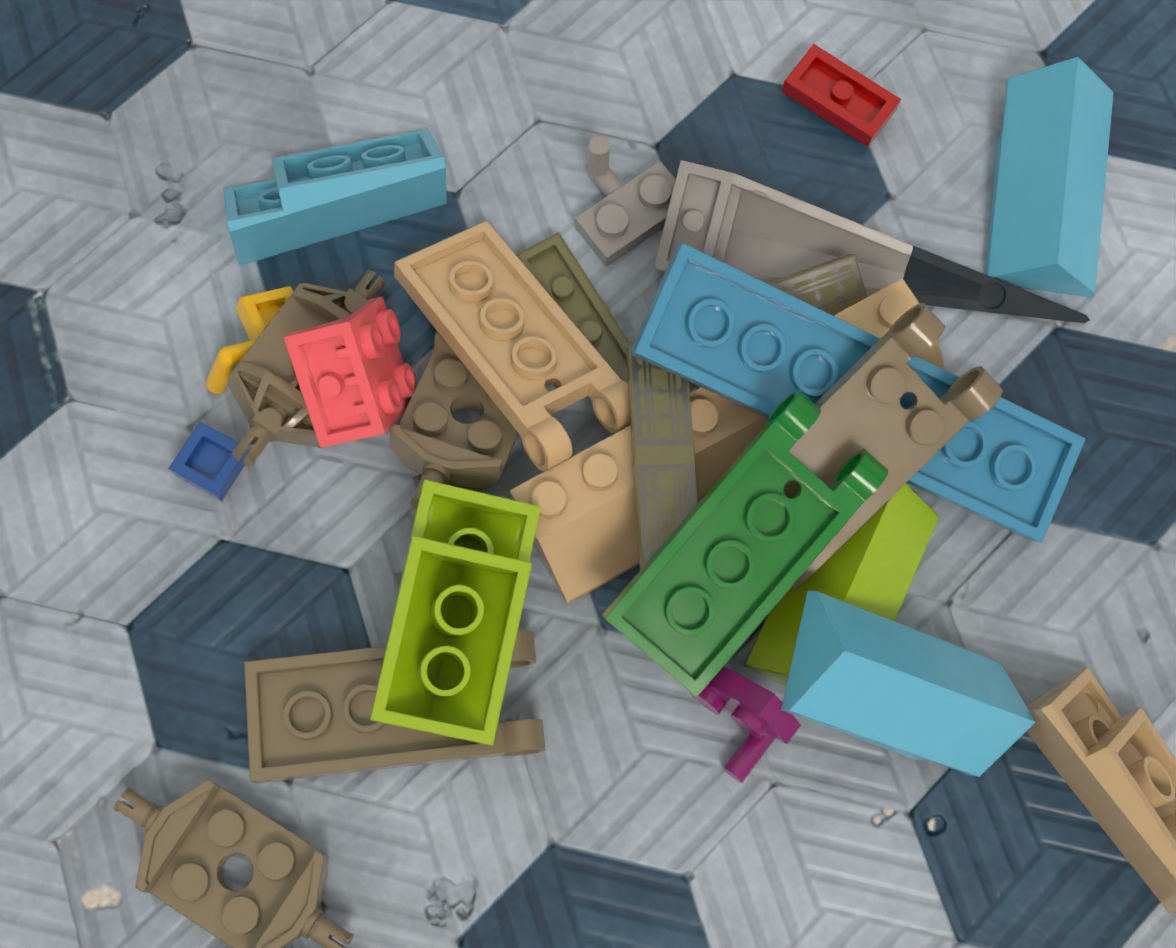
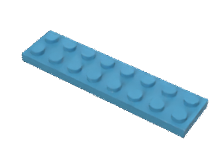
M681 243L675 248L629 354L769 418L776 407L790 393L797 389L815 404L880 338L693 247ZM917 356L907 362L909 367L939 399L947 393L951 385L959 378ZM910 392L904 393L900 398L902 408H908L913 403V395ZM1000 397L989 411L965 424L906 483L1025 539L1042 543L1086 438Z

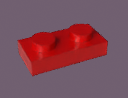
M815 44L811 46L785 79L782 88L784 94L867 147L871 145L896 112L901 101L899 97Z

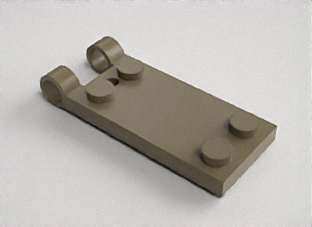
M925 303L917 304L906 311L892 325L890 330L815 403L821 409L818 419L789 450L793 456L829 488L840 468L862 449H866L888 469V474L880 487L860 506L791 587L794 592L965 424L989 411L1002 395L1003 389L982 366L972 368L960 376L940 399L909 367L907 362L930 348L945 329V325ZM910 392L913 395V403L908 408H902L900 398L904 393ZM794 480L788 481L784 485V494L788 498L794 497L798 493V484Z
M532 631L517 632L510 668L529 666L537 662L534 633ZM386 646L244 662L250 782L255 784L495 756H520L540 753L546 750L543 720L524 719L498 723L493 746L370 720Z

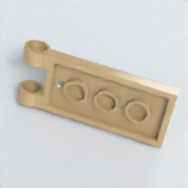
M488 221L394 262V277L516 429L522 437V443L527 455L538 469L546 471L572 456V445L567 432L561 423L551 415L587 396L592 400L596 417L607 431L617 433L631 425L628 383L619 378ZM554 385L556 389L550 392L545 387Z

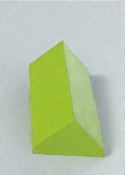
M423 480L370 720L493 746L532 563H529L541 510L540 506Z
M905 483L795 592L792 588L788 590L766 616L764 625L744 667L786 687L807 591H818L895 621L939 516Z

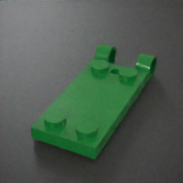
M799 389L790 393L776 407L762 430L602 614L605 620L696 698L860 506L880 487L888 474L886 467L866 449H862L840 468L829 488L793 456L789 450L812 427L821 413V409ZM794 480L798 484V493L794 497L788 498L784 494V485L788 481Z

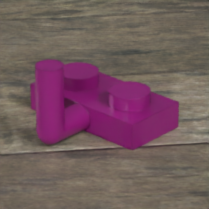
M725 666L722 667L697 698L690 692L695 700L717 715L720 714L723 708L731 712L730 717L749 733L723 768L727 774L740 783L744 782L775 738L788 744L801 726L793 714L781 710L782 701L775 693Z

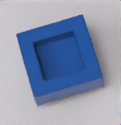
M199 421L168 469L178 478L222 501L245 466L242 463L250 450L248 449L240 461H237L232 455V450L236 448L239 442Z

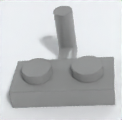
M596 135L588 143V175L606 197L575 217L574 227L607 267L664 228L676 179L663 163L659 161L623 185L609 168V140L605 136Z

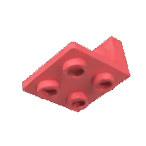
M382 296L370 299L345 319L292 331L283 337L320 448L385 434L392 427L393 423L404 414L417 387L414 371L408 363L404 364L398 346L401 334L397 317L391 309L387 310Z

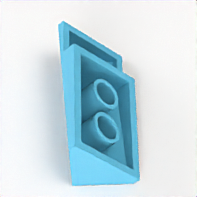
M1079 57L1010 77L1006 82L1002 131L996 140L985 274L1019 288L1092 298L1096 288L1114 92Z
M428 128L274 157L271 159L276 179L223 189L227 225L240 266L447 204L445 158Z
M807 591L781 707L782 711L908 758L932 761L976 777H980L1036 723L1000 662L818 591Z

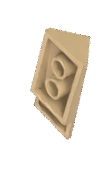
M1087 667L1027 705L1036 723L1026 732L1168 912L1176 913V758L1142 707L1121 717Z

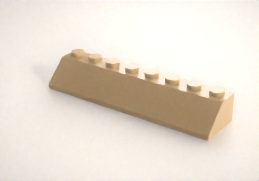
M902 278L834 316L881 339L906 311L920 303ZM938 340L925 352L917 356L946 370ZM702 387L690 393L698 503L762 430L768 419ZM631 425L509 490L511 500L541 507L533 546L567 605L640 564Z

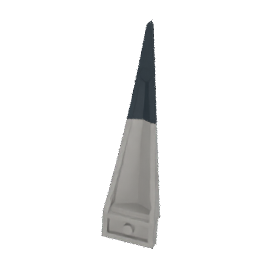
M683 160L680 161L654 264L655 269L666 271L676 246L681 243L693 247L765 283L847 254H855L868 297L903 278L918 302L925 303L928 306L1077 323L1091 321L1086 314L888 236L738 174Z

